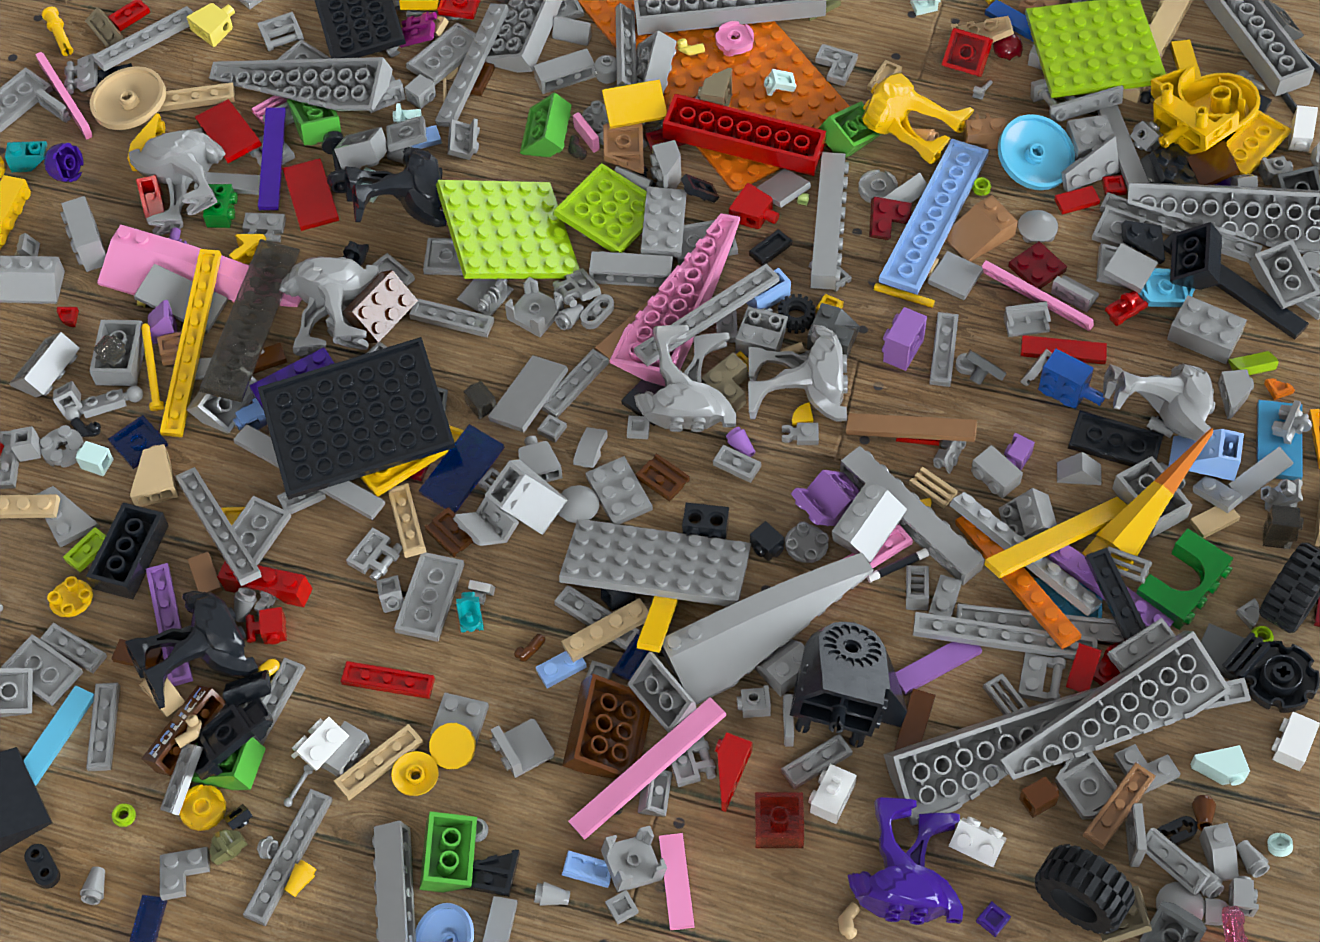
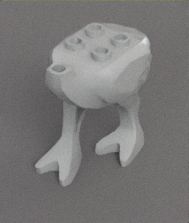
M188 129L165 133L149 139L142 151L135 149L129 152L130 163L140 174L145 177L156 175L159 183L168 184L170 192L169 210L146 219L149 225L155 226L152 230L153 234L162 236L170 233L172 228L181 229L183 227L181 210L184 203H190L186 208L188 215L197 214L217 203L216 197L207 183L205 172L209 171L212 164H218L219 160H222L223 156H225V152L208 135ZM196 182L198 188L187 193L190 183Z
M319 256L310 257L292 267L291 272L282 280L279 290L286 295L289 294L291 297L299 296L304 302L308 303V306L302 312L300 331L293 345V353L296 356L306 357L323 347L326 348L325 340L310 337V333L314 324L327 314L330 315L334 322L333 343L355 349H368L369 343L363 339L366 338L367 331L344 323L342 310L343 305L347 307L379 274L378 266L366 265V268L363 269L352 259Z
M814 324L811 329L813 332L811 334V341L814 345L808 355H798L793 351L775 352L757 347H749L750 381H748L750 419H756L761 402L767 393L785 388L805 389L808 400L813 407L825 417L836 422L847 421V407L841 406L843 394L848 393L847 375H843V373H847V354H842V346L833 330ZM767 362L781 364L789 368L783 370L772 379L757 381L762 366Z
M664 325L654 327L653 335L659 353L660 374L665 380L666 387L660 389L656 394L646 391L644 394L641 393L634 396L636 406L648 421L664 429H670L672 432H680L683 429L702 432L704 429H708L719 422H722V426L725 428L735 427L736 413L730 402L720 391L701 383V369L704 357L710 352L727 347L726 341L730 339L729 333L694 336V357L683 373L672 362L668 347L670 344L686 340L689 326Z
M1183 363L1172 369L1170 377L1161 375L1139 377L1125 372L1112 364L1108 366L1104 375L1103 398L1110 399L1115 391L1114 409L1120 410L1126 399L1136 391L1160 414L1163 424L1173 433L1183 438L1197 441L1211 429L1205 422L1208 414H1212L1215 409V402L1213 401L1214 389L1212 388L1211 378L1206 371Z

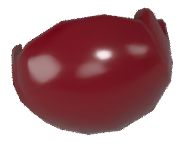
M1014 33L1011 36L995 41L993 43V50L999 58H1005L1010 61L1015 56L1021 57L1023 44L1020 37Z

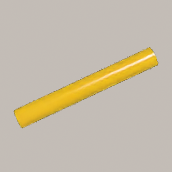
M876 283L874 286V291L933 308L935 304L933 299Z

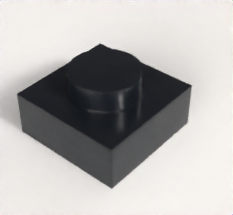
M242 804L223 817V819L234 830L244 827L248 824V819L253 816L248 808Z

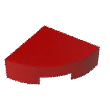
M57 307V314L61 322L69 327H76L79 313L78 308Z

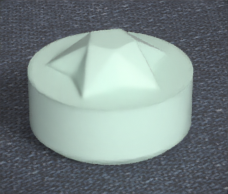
M1275 833L1268 838V850L1272 855L1284 857L1292 852L1293 841L1289 835Z

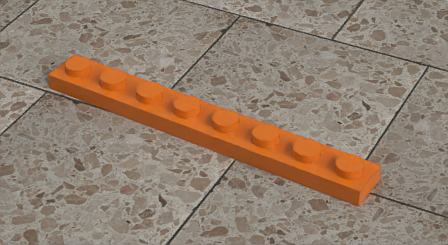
M963 516L955 520V525L982 554L984 559L1004 551L1002 547ZM1024 567L1001 578L1062 650L1081 639V633Z

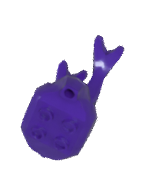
M877 798L874 805L880 832L879 852L884 860V870H880L872 876L866 871L849 874V886L855 898L858 899L862 907L880 918H885L888 922L908 920L911 924L922 925L924 922H930L944 915L946 916L947 923L960 924L963 918V906L958 895L947 880L935 871L925 867V852L929 838L935 834L955 830V824L960 821V814H919L917 839L913 846L905 853L895 841L891 822L896 819L910 817L912 809L917 807L916 800Z

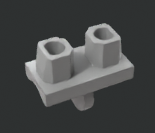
M1294 400L1292 406L1281 405L1279 419L1286 421H1274L1272 425L1273 435L1283 437L1285 444L1291 445L1295 433L1302 434V432H1307L1312 427V422L1308 419L1309 416L1303 414L1299 409L1301 401Z
M1299 478L1293 481L1284 479L1276 487H1262L1261 499L1265 501V510L1271 512L1285 506L1288 509L1296 508L1297 502L1303 500L1301 493L1303 481Z

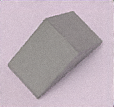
M1083 452L1058 461L1057 483L1101 485V464Z

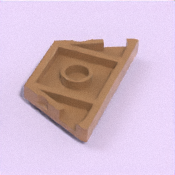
M609 123L603 125L604 161L644 174L642 123L610 129Z

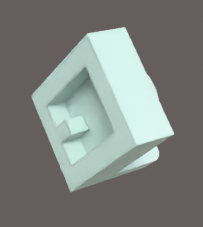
M910 0L916 16L938 11V3L941 2V0Z
M772 69L764 80V87L766 88L767 95L772 96L776 89L794 92L796 83L793 73Z
M396 103V111H393V122L398 123L421 116V109L401 110L400 103Z

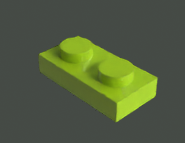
M94 527L63 556L64 560L81 573L95 559L106 535Z

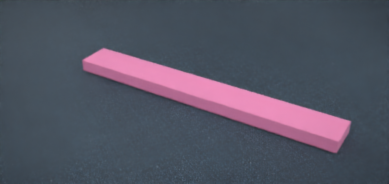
M709 697L568 822L585 840L726 716L725 711Z

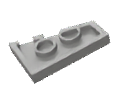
M1110 134L1106 137L1104 143L1091 149L1092 152L1084 158L1080 157L1061 172L1063 188L1066 192L1099 181L1102 177L1120 172L1115 135Z
M54 486L35 494H57L60 497L57 518H45L60 548L87 535L94 527L100 528L95 520Z

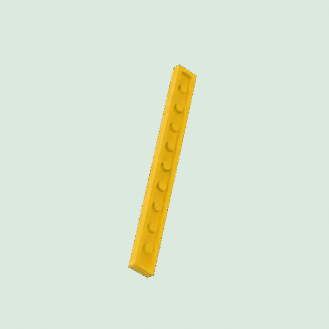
M199 250L160 428L162 436L183 437L188 414L186 409L190 405L221 260L220 250Z

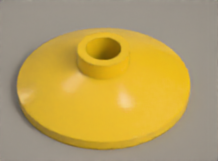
M424 752L406 753L395 762L392 768L394 786L398 791L408 796H419L427 793L438 780L439 770L437 763L430 755ZM414 775H420V778L416 780L412 779Z

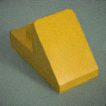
M236 234L235 237L239 248H236L229 254V257L246 265L269 249L266 237L263 234Z

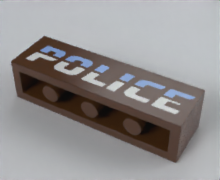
M197 685L141 759L156 773L171 776L182 750L174 738L186 732L188 726L186 718L190 715H196L202 722V729L217 716L226 704V701L212 688ZM194 740V741H192V742L189 743V744L195 745V743H196L197 741Z

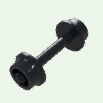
M331 131L324 135V141L322 142V150L333 156L335 171L328 175L327 182L334 192L346 193L344 170H342L334 150L344 137L341 132Z

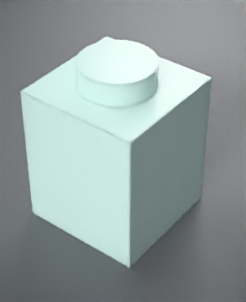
M85 441L82 448H79L76 454V460L81 469L101 476L105 475L114 460L109 448Z

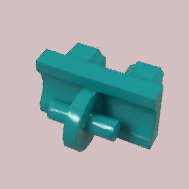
M473 591L461 593V599H456L461 632H473L475 629L479 631L484 630L479 597H475V592Z

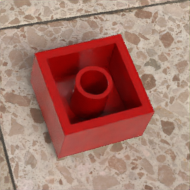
M953 27L942 66L982 78L993 39Z

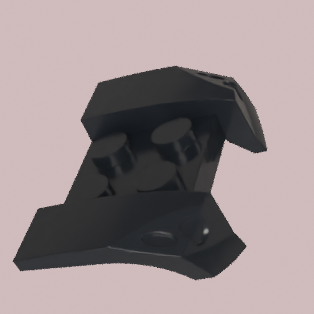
M259 697L254 699L245 708H242L241 705L237 708L233 704L230 705L200 730L199 739L196 741L199 744L198 746L203 747L195 769L200 780L222 773L223 771L219 764L253 736H256L260 741L266 736L267 730L273 723V717Z

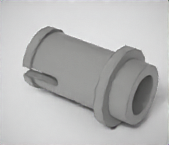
M1152 416L1147 428L1171 438L1173 432L1163 424V420L1158 419L1159 416Z

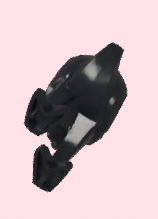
M413 147L404 148L403 164L405 168L404 171L396 174L388 171H365L356 167L345 166L344 184L347 202H353L355 222H361L365 207L371 198L379 195H393L401 201L406 212L414 219L433 227L446 226V217L444 211L439 208L442 207L436 188L437 181L442 179L443 172L442 168L438 165V160L429 151Z
M190 591L183 593L182 599L185 601V608L189 613H192L191 625L182 629L171 628L146 638H134L125 641L126 649L141 679H146L159 709L165 708L164 689L167 675L175 668L191 660L201 658L209 668L217 673L232 677H246L258 672V666L254 658L245 657L244 639L246 635L241 626L237 627L234 621L236 616L232 607L228 608L225 601L212 592ZM160 647H174L170 655L163 662L146 669V656L150 650Z

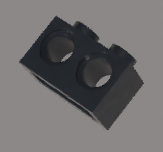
M685 503L682 523L683 534H686V536L699 535L708 538H727L729 507ZM719 523V524H721V525H719V526H714V525H712V524Z

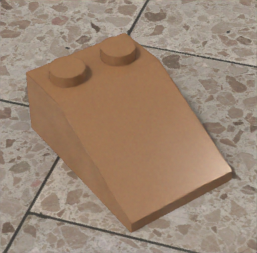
M991 195L977 203L952 226L945 241L961 258L971 262L1014 237L1018 221Z

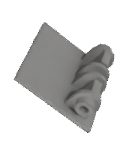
M473 279L457 298V301L484 315L492 316L514 289L507 285V279Z

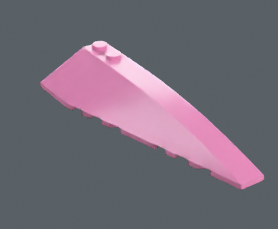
M722 213L707 229V234L704 238L697 241L694 250L691 253H687L684 257V262L680 266L677 265L659 287V292L647 301L648 305L643 311L640 310L637 313L634 322L627 325L610 359L611 364L645 381L665 386V380L660 374L659 360L647 367L634 353V348L654 336V327L671 325L712 298L735 237L740 217ZM693 338L669 352L672 362L679 370L690 350Z
M120 225L110 241L97 283L100 286L135 295L154 264L193 281L201 248ZM221 255L214 292L227 297L233 303L252 301L253 304L266 302L275 306L298 307L302 300L299 296L291 297L289 294L286 295L279 290L283 279Z

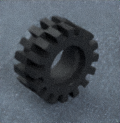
M791 294V298L786 296L785 300L780 301L778 314L788 316L787 332L791 333L792 330H795L794 334H798V330L804 333L805 328L807 330L811 328L815 319V305H813L812 300L808 301L807 296L802 298V294H798V297H795V294ZM793 310H799L804 315L792 317L788 313Z

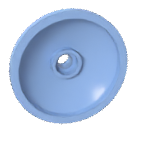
M442 903L431 908L424 914L415 929L416 942H473L474 928L469 914L462 907L452 903Z

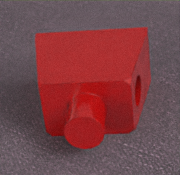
M748 182L729 207V215L740 217L739 225L754 229H760L765 221L776 224L780 215L778 212L773 211L772 197Z

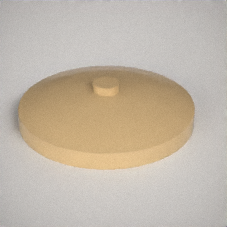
M140 66L120 69L108 75L96 86L90 98V110L96 121L103 127L113 130L131 129L147 122L161 109L166 98V87L159 74L152 69Z

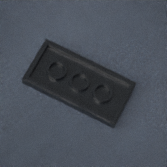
M1080 410L1068 449L1132 467L1151 456L1157 460L1164 434Z

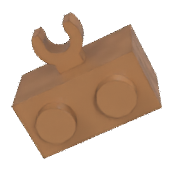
M986 113L985 119H980L979 114H976L975 119L965 120L964 142L985 149H998L999 137L1006 127L1005 117L990 118V114Z

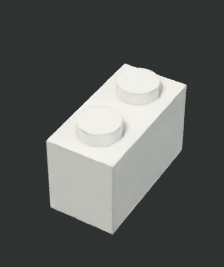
M1292 712L1289 719L1284 717L1279 729L1283 734L1281 738L1276 737L1271 749L1275 751L1272 760L1300 772L1320 723L1295 712Z

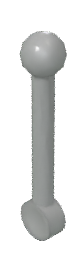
M308 764L304 766V773L290 796L284 800L286 807H290L293 804V798L307 775L313 773V768Z

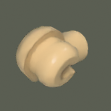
M851 902L838 918L839 931L847 939H853L857 935L853 919L861 909L854 902Z

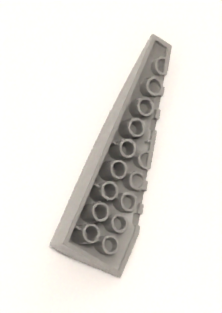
M1099 687L1005 714L883 754L889 776L898 797L916 800L917 807L912 809V815L908 817L912 826L918 824L919 814L954 812L967 801L979 796L982 791L999 783V780L1009 775L999 759Z

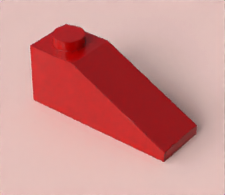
M727 732L723 740H718L715 748L718 758L721 810L724 812L728 809L752 753L751 741Z

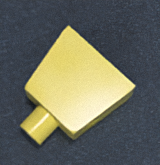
M210 3L187 16L190 30L215 47L232 30L233 26L230 17L235 14V11L229 4L220 9L214 3Z

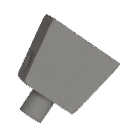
M536 436L526 437L524 439L526 446L518 449L519 459L546 482L562 479L561 465L548 441L538 443Z

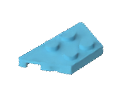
M1155 268L1138 295L1148 303V307H1181L1187 295L1193 296L1195 289L1172 284L1170 282L1171 269Z

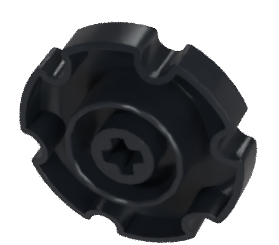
M1269 641L1268 643H1270L1271 648L1245 676L1246 683L1250 685L1249 695L1257 704L1268 710L1271 706L1277 707L1280 713L1301 710L1308 703L1307 698H1314L1320 685V673L1311 667L1314 659L1304 649L1295 644H1292L1291 647H1285L1282 641ZM1260 646L1255 649L1254 654L1261 648ZM1251 654L1248 657V659L1244 663V666L1250 661V659L1254 655Z

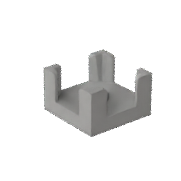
M529 277L523 284L525 294L513 306V300L509 299L505 304L507 320L541 337L555 321L557 313L564 310L563 295L554 291V299L541 293L538 288V282Z
M651 826L642 827L638 830L636 837L615 842L617 839L616 835L605 838L601 852L617 893L662 881L667 866L663 858L660 859L658 864L651 846L654 838Z

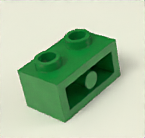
M208 184L216 197L217 203L203 211V218L207 228H231V222L235 219L234 204L238 202L237 192H234L232 184Z

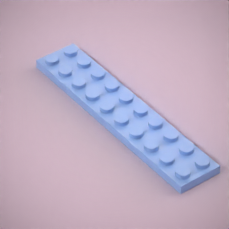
M951 139L880 274L879 283L918 295L974 185V181L977 179L988 157V149Z

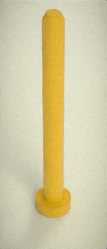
M144 323L141 326L152 399V402L149 403V408L151 411H160L165 406L164 402L160 401L150 326Z

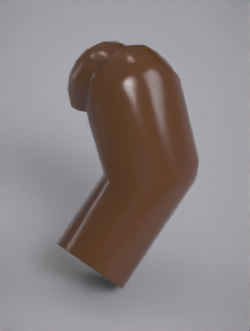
M536 634L525 649L521 646L515 650L514 656L522 662L527 661L545 643V637L542 634Z

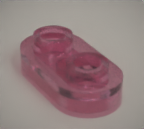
M1235 905L1224 907L1222 909V922L1226 942H1248L1244 932L1243 924L1245 917L1243 912Z

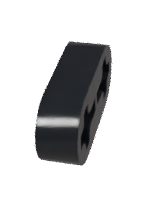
M1183 816L1160 826L1157 830L1163 833L1164 836L1173 834L1169 840L1178 846L1194 838L1198 828L1197 822L1192 817ZM1183 824L1186 827H1191L1189 833L1187 830H1183L1181 832L1178 831L1182 828Z

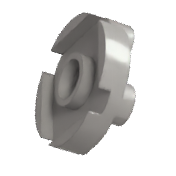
M63 425L49 432L40 440V451L44 460L50 466L61 465V467H69L77 462L76 454L79 448H82L84 445V440L78 431ZM66 444L65 450L58 449L61 445Z

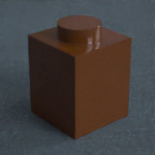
M1045 776L1022 789L1019 799L1032 818L1057 804L1059 790Z

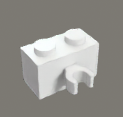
M830 764L828 770H823L819 777L818 783L820 786L818 790H813L808 801L811 804L810 813L837 824L854 789L857 775Z

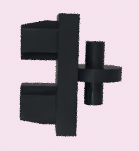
M349 241L348 246L343 250V257L352 259L362 267L369 251V244L362 245Z

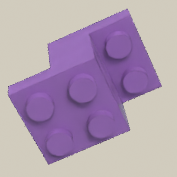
M822 470L807 489L795 488L791 495L795 499V504L809 514V519L814 524L836 526L860 490L844 472Z

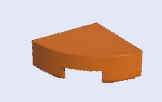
M1274 378L1266 379L1264 382L1274 400L1291 395L1295 391L1294 387L1289 383L1277 381Z

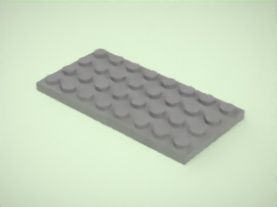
M578 519L559 575V582L730 606L740 600L751 543L708 538L699 535L686 536V534Z

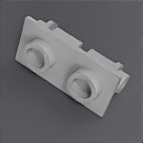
M943 440L941 447L944 449H939L934 457V467L938 469L945 467L948 474H950L958 462L962 449L966 446V441Z

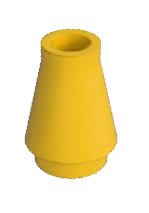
M301 859L298 864L295 863L284 890L296 897L315 877L314 873L317 869Z

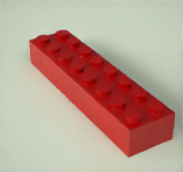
M674 94L663 121V138L812 176L815 175L826 140V131L679 94Z

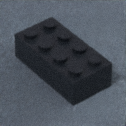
M122 503L86 575L92 589L134 599L146 574V569L149 568L169 526L163 512Z

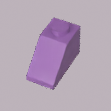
M163 300L148 314V325L150 326L153 344L158 343L157 337L177 332V322L168 300Z

